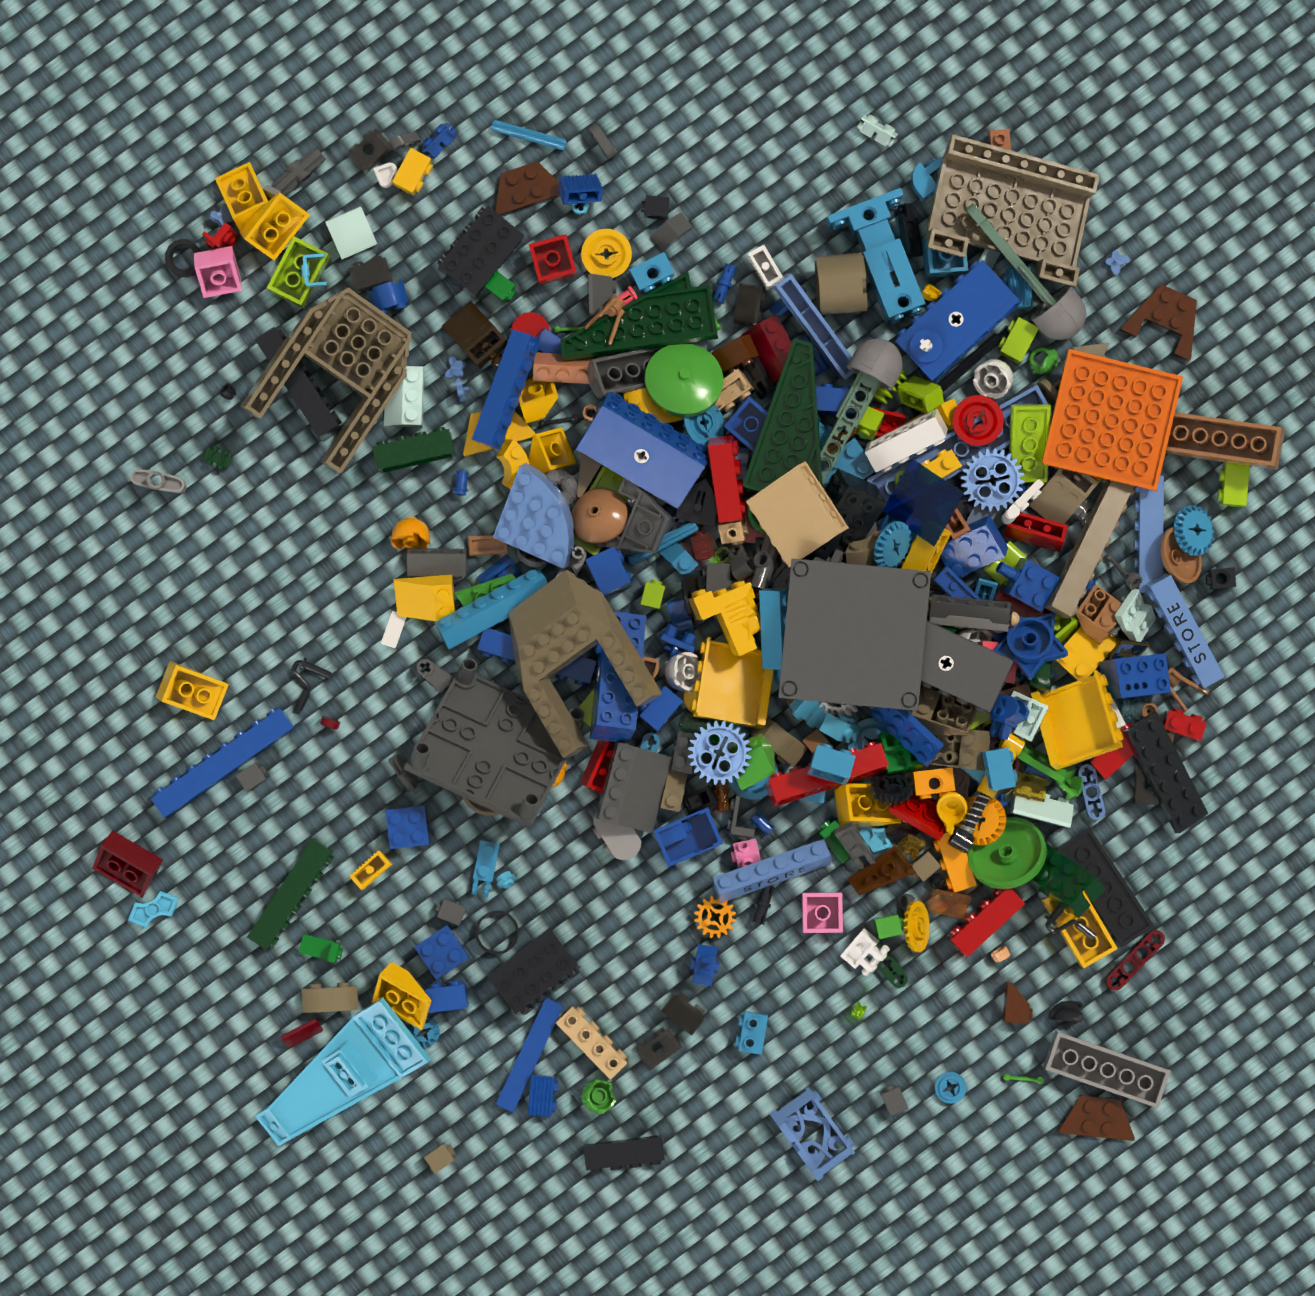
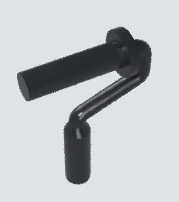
M306 657L303 661H295L291 668L292 674L306 686L295 707L299 711H303L310 695L311 686L296 671L298 665H301L299 669L301 671L304 668L327 679L330 678L332 673L307 662Z
M1059 904L1049 917L1047 915L1044 917L1047 919L1046 929L1052 934H1057L1074 924L1090 940H1093L1097 935L1081 921L1075 919L1070 920L1057 929L1051 927V923L1054 926L1057 924L1055 922L1056 919L1065 910Z

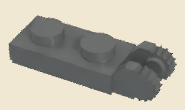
M852 822L834 829V834L852 860L854 859L860 870L865 868L864 862L860 857L862 855L866 856L870 865L875 864V858L868 844Z

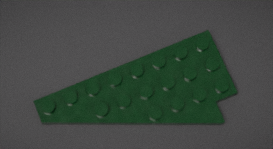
M689 272L684 273L623 306L622 309L625 313L620 319L611 345L608 342L617 315L614 317L606 315L595 321L588 329L582 328L560 340L562 358L563 361L718 339L711 287L706 285L691 288Z
M794 338L742 485V487L756 492H760L805 461L823 487L814 347L812 343Z

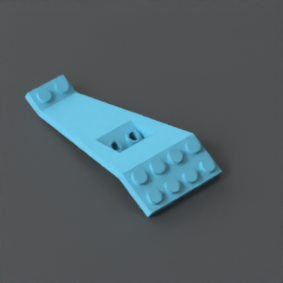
M382 997L356 1013L276 1100L259 1111L255 1117L276 1144L281 1146L292 1138L428 1063L431 1058Z

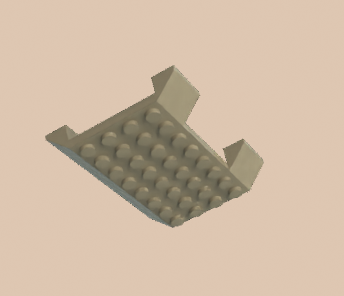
M952 134L940 165L926 230L927 248L963 258L966 257L968 244L1002 253L967 212L966 208L974 203L1021 259L1036 262L1038 278L1076 287L1080 271L1076 264L1091 196L1096 194L1100 175Z

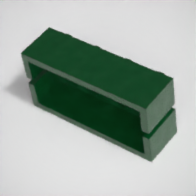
M440 427L433 429L434 432L429 434L423 431L415 433V437L412 438L401 436L395 438L394 442L389 443L387 440L377 442L376 446L372 447L377 470L380 473H386L455 457L456 451L450 430Z
M1046 843L1047 855L1044 865L1039 873L1027 883L1077 918H1080L1091 906L1082 891L1084 890L1090 901L1094 902L1105 888L1095 875Z

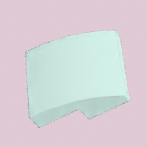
M361 206L325 221L341 259L377 244Z
M1139 589L1131 590L1115 614L1120 628L1130 641L1141 642L1156 620L1152 606L1144 604Z
M1013 691L1011 696L1015 697L1016 700L1024 701L1030 713L1027 720L1019 723L1016 728L1012 727L1011 733L1032 742L1049 706Z

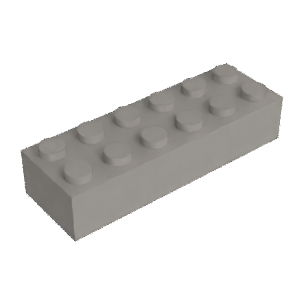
M1056 1030L1043 1065L1045 1070L1155 1108L1159 1107L1170 1074V1070Z

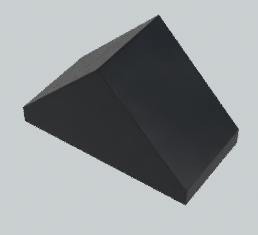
M710 785L684 795L682 799L688 815L717 804Z

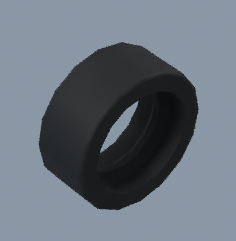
M179 239L168 246L165 252V262L173 274L188 278L196 274L195 266L193 265L186 270L179 269L173 263V255L177 249L182 247H188L194 253L201 252V250L194 242L188 239Z

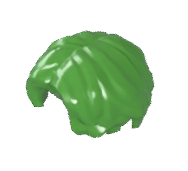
M593 1079L585 1084L581 1091V1100L585 1108L593 1113L604 1114L614 1107L617 1101L611 1091L612 1082Z

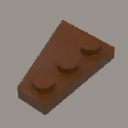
M893 846L876 858L875 864L870 865L869 863L865 868L847 880L857 894L861 895L916 872L898 848Z

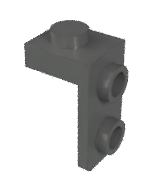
M736 795V798L731 799L730 810H733V817L728 818L727 829H730V834L738 835L737 839L749 840V837H754L755 830L736 827L740 795Z

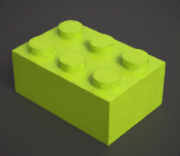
M293 236L267 289L269 292L304 309L315 287H307L305 285L301 271L303 256L325 254L323 258L307 259L310 273L309 283L319 281L331 257L328 253Z

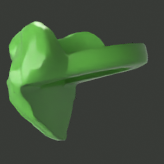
M1041 347L1032 351L1029 358L1030 364L1033 367L1032 373L1036 375L1051 374L1058 366L1059 357L1057 351L1054 348L1046 349ZM1038 352L1048 354L1042 365L1035 364L1033 360Z
M1074 776L1064 783L1056 781L1067 792L1065 800L1077 798L1082 791V777Z

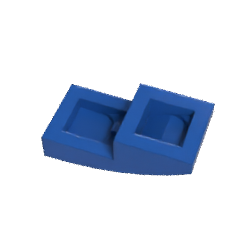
M683 597L667 601L671 623L679 627L676 637L682 639L685 630L694 633L691 618L685 610Z

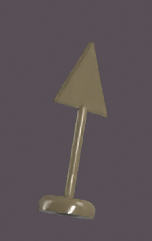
M1109 343L1072 347V349L1104 357ZM1061 378L1054 384L1046 379H1041L1037 382L1045 399L1052 404L1056 402L1058 393L1056 388L1060 385Z

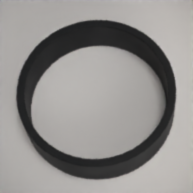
M491 911L482 916L478 921L475 936L483 950L491 954H502L509 951L516 944L519 928L516 920L510 914L504 911ZM501 913L508 916L514 922L516 938L508 949L499 952L491 951L480 942L478 928L481 921L487 915Z

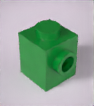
M498 271L495 272L485 285L486 290L503 303L507 300L511 301L516 294V285Z

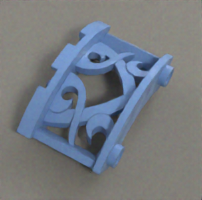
M806 1087V1091L778 1112L775 1109L769 1114L813 1176L819 1181L826 1172L851 1154H855L852 1148L855 1144L848 1135L844 1137L820 1104L822 1098L817 1091L814 1090L812 1092L809 1087ZM811 1100L813 1103V1107L811 1109H807V1105L805 1104ZM805 1105L804 1113L801 1114L799 1108ZM818 1108L825 1117L815 1114ZM803 1120L823 1124V1140L821 1145L812 1140L802 1143L798 1141L803 1136L805 1130ZM796 1121H799L800 1130L797 1132L793 1131V1126H798ZM830 1125L835 1130L837 1135L831 1136ZM839 1141L845 1149L832 1156L828 1152V1147L832 1150H838L834 1147V1143ZM813 1145L819 1148L820 1150L818 1152L816 1149H814L813 1153H809L808 1147ZM825 1155L828 1156L830 1160L819 1167Z

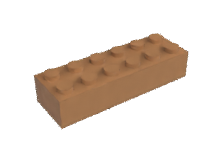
M1175 412L1165 454L1278 470L1285 431L1282 427Z

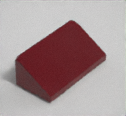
M314 1018L283 1034L280 1038L288 1048H292L323 1032V1028L318 1018Z

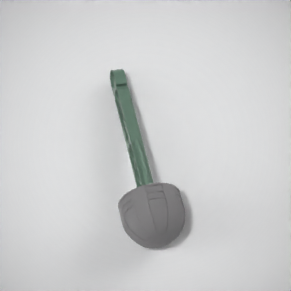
M972 203L966 208L967 212L1044 302L1032 315L1031 320L1049 338L1065 340L1075 336L1082 329L1086 320V308L1082 299L1071 286H1067L1051 296L983 213Z
M877 338L862 343L856 349L847 365L852 372L857 374V377L835 416L837 420L821 448V460H825L828 463V469L822 472L823 485L827 480L825 476L831 472L854 427H858L878 387L892 390L901 374V354L897 347L887 340ZM861 384L863 387L870 388V389H869V391H868V390H866L865 388L859 387V385ZM859 390L865 394V399L862 402H858L855 399V393ZM848 408H853L856 412L853 419L846 417L845 413ZM842 426H844V431L846 432V434H841L838 439L842 440V442L840 443L837 440L831 439L832 436H834L835 438L838 436L839 431L837 430V428H841ZM830 443L837 445V451L834 454H830L827 451V446Z

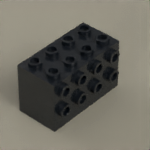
M487 206L485 209L481 207L475 215L476 221L473 224L471 222L467 224L463 229L462 234L464 235L462 238L459 239L457 237L450 245L451 251L449 254L444 253L438 260V270L473 299L482 291L525 236L490 206Z
M839 468L831 475L829 483L824 490L849 528L812 552L826 559L828 557L832 558L836 549L846 553L849 543L865 539L887 505L886 500L875 484ZM844 554L842 562L847 564L846 554Z
M548 928L489 974L487 978L516 1015L522 1014L525 1016L534 1009L532 1005L546 1000L551 990L557 991L565 985L564 980L567 978L572 979L580 973L578 969L582 966L556 932Z

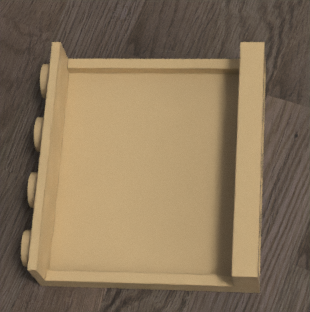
M806 461L797 465L746 501L750 511L756 516L761 528L767 533L772 545L776 547L783 562L788 567H791V559H803L849 528Z

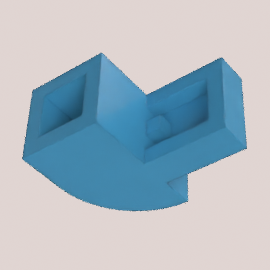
M941 157L937 160L932 158L925 164L926 168L920 162L913 171L911 186L921 202L935 193L936 182L931 176L940 170Z

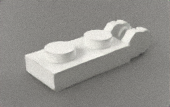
M1040 479L1002 515L1001 520L1004 524H1011L1020 512L1022 513L1030 505L1028 501L1030 499L1034 501L1042 493L1039 489L1044 483Z

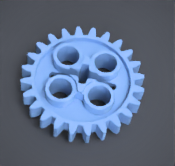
M996 447L993 448L992 453L989 452L988 448L985 449V454L978 451L979 457L976 458L974 455H971L973 461H966L969 467L962 468L966 475H962L960 478L966 480V482L962 483L961 487H967L963 493L964 495L970 494L968 501L975 499L973 504L975 507L980 503L981 510L988 506V510L991 512L993 506H995L997 511H999L1000 505H1003L1006 509V502L1013 504L1012 498H1019L1016 492L1023 491L1019 484H1023L1025 481L1019 479V477L1023 476L1024 472H1018L1022 466L1021 464L1015 465L1018 460L1017 458L1010 460L1012 455L1010 452L1005 456L1004 449L1000 453H997ZM999 463H1003L1006 466L1005 471L1002 473L995 471V467ZM979 467L986 468V474L982 477L976 475V470ZM990 475H994L995 478L1010 475L1007 479L995 480V484H991L990 481L975 484L978 480L990 479ZM1003 482L1009 484V489L1006 492L999 491V485ZM983 486L990 488V492L986 496L979 494V490Z
M715 721L714 727L707 723V730L700 727L701 734L695 732L694 735L697 739L690 740L694 744V747L688 748V750L693 751V754L689 755L688 758L694 759L690 766L696 765L697 768L694 770V773L700 771V779L707 776V783L711 779H714V785H717L719 780H721L722 785H725L726 779L732 783L733 776L740 779L739 771L746 773L743 766H750L746 762V759L752 758V756L747 754L752 748L746 747L750 740L744 741L743 738L746 736V733L740 735V727L733 730V723L729 727H726V721H723L721 726H719L718 721ZM713 734L718 735L720 738V742L716 746L710 743V737ZM727 736L728 740L722 750L725 755L719 757L716 768L712 769L713 763L718 756L715 750L721 748L724 737ZM735 742L738 745L736 753L729 752V743ZM705 752L710 753L712 756V761L709 764L704 763L702 760V755ZM723 760L730 763V769L726 772L720 768V763Z

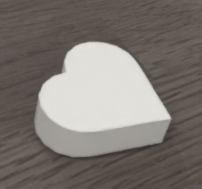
M386 163L373 168L380 186L383 188L391 187L393 178L398 171L396 165Z

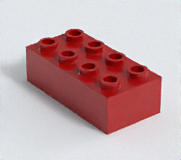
M733 435L709 438L708 451L719 523L742 520L743 514H746L747 505L746 499L741 496L744 487H742L743 479H739V475H741L740 459L736 460L739 452L737 440L734 441Z
M1012 888L995 889L992 892L994 896L990 900L984 899L978 905L979 910L977 912H970L963 919L965 921L964 924L961 926L956 925L949 932L951 936L948 939L963 956L968 957L1025 905L1024 901Z

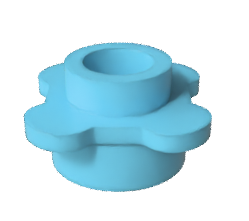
M510 871L504 872L497 877V885L500 889L509 888L514 884L516 877Z

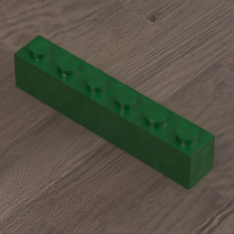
M315 838L311 840L247 938L265 950H269L270 947L273 949L279 941L277 936L281 931H286L291 923L288 921L292 914L295 916L301 908L299 903L303 898H308L312 892L311 885L313 882L317 883L323 875L321 870L325 865L328 867L334 859V856H332L333 850Z

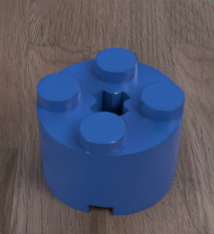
M398 280L399 284H395L392 281L373 287V292L366 290L368 302L385 314L389 313L388 309L395 308L398 311L407 308L406 303H409L403 280Z

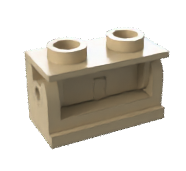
M737 369L723 379L722 392L715 403L719 411L723 412L725 410L728 412L736 406L735 402L740 399L743 401L751 396L750 392L754 388L741 370Z

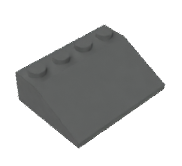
M615 742L595 819L653 833L672 757Z

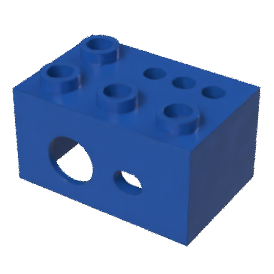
M613 546L585 559L599 591L603 593L605 598L631 586L633 578L629 570L625 571L623 563L625 561L620 549L616 550Z
M1166 653L1099 662L1100 672L1102 675H1105L1108 682L1106 686L1107 693L1111 694L1113 700L1171 692Z
M708 807L653 830L668 867L723 844Z

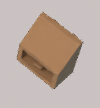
M1096 584L1078 608L1076 615L1084 633L1101 644L1110 634V630L1116 625L1115 614L1122 603Z

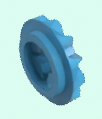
M427 1017L424 1029L431 1027L427 1033L429 1040L423 1035L416 1036L421 1031L417 1027L410 1024L408 1029L422 1048L434 1045L439 1038V1026L430 1017Z
M943 1073L937 1078L935 1084L936 1095L945 1103L959 1102L965 1096L966 1082L958 1073ZM946 1080L951 1084H958L953 1088L955 1095L950 1091H943L947 1087Z

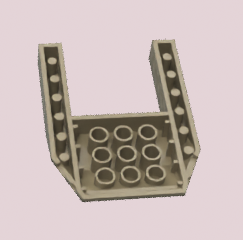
M347 287L308 310L283 341L240 407L256 418L261 419L302 356H306L363 396L320 460V462L333 471L342 473L406 377L407 369L405 368L407 357L409 356V343L412 332Z
M569 570L562 572L508 612L513 656L523 690L563 758L575 756L589 745L549 678L598 643L601 645L637 707L647 705L662 695V692L603 593L589 586L584 580L577 578Z

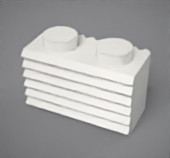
M765 245L749 253L748 260H750L752 267H754L758 277H760L759 280H762L761 283L766 287L765 290L773 288L772 285L783 276Z

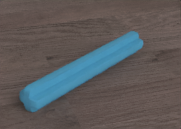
M494 120L491 126L492 131L559 150H564L567 144L565 139Z
M690 522L665 535L658 552L698 532L697 524ZM637 552L635 554H628L627 558L630 564L634 565L655 553Z

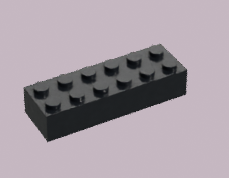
M273 327L257 337L255 341L270 362L286 339V336L281 329L277 331ZM298 362L284 385L317 436L324 442L342 429L340 427L342 421L335 411L331 412L329 410L332 406L324 394L320 396L318 393L321 389L313 378H308L310 372L303 362Z

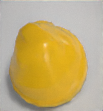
M947 792L938 799L936 805L937 813L943 821L946 831L953 835L954 826L962 822L967 813L968 807L965 798L959 793Z

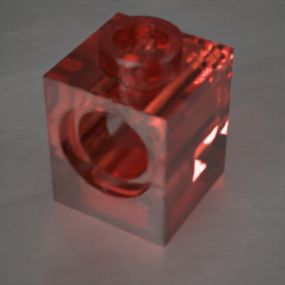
M705 531L693 533L694 537H691L690 541L695 561L714 558L715 554L710 533L705 534Z

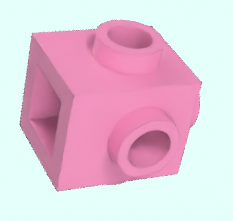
M756 839L733 843L734 851L731 852L733 863H737L738 869L761 861Z

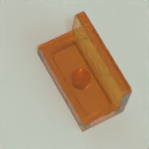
M931 888L927 911L964 919L971 896Z

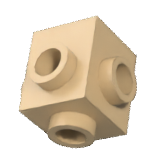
M744 517L742 520L718 524L722 544H741L748 536L747 534H749V525L745 522Z

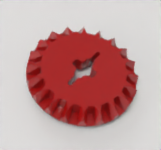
M973 395L963 399L957 405L953 413L952 424L958 438L964 443L971 446H983L993 442L1000 435L1004 424V417L1001 408L993 399L983 395ZM984 411L981 419L983 424H978L972 430L975 422L973 417L977 418Z

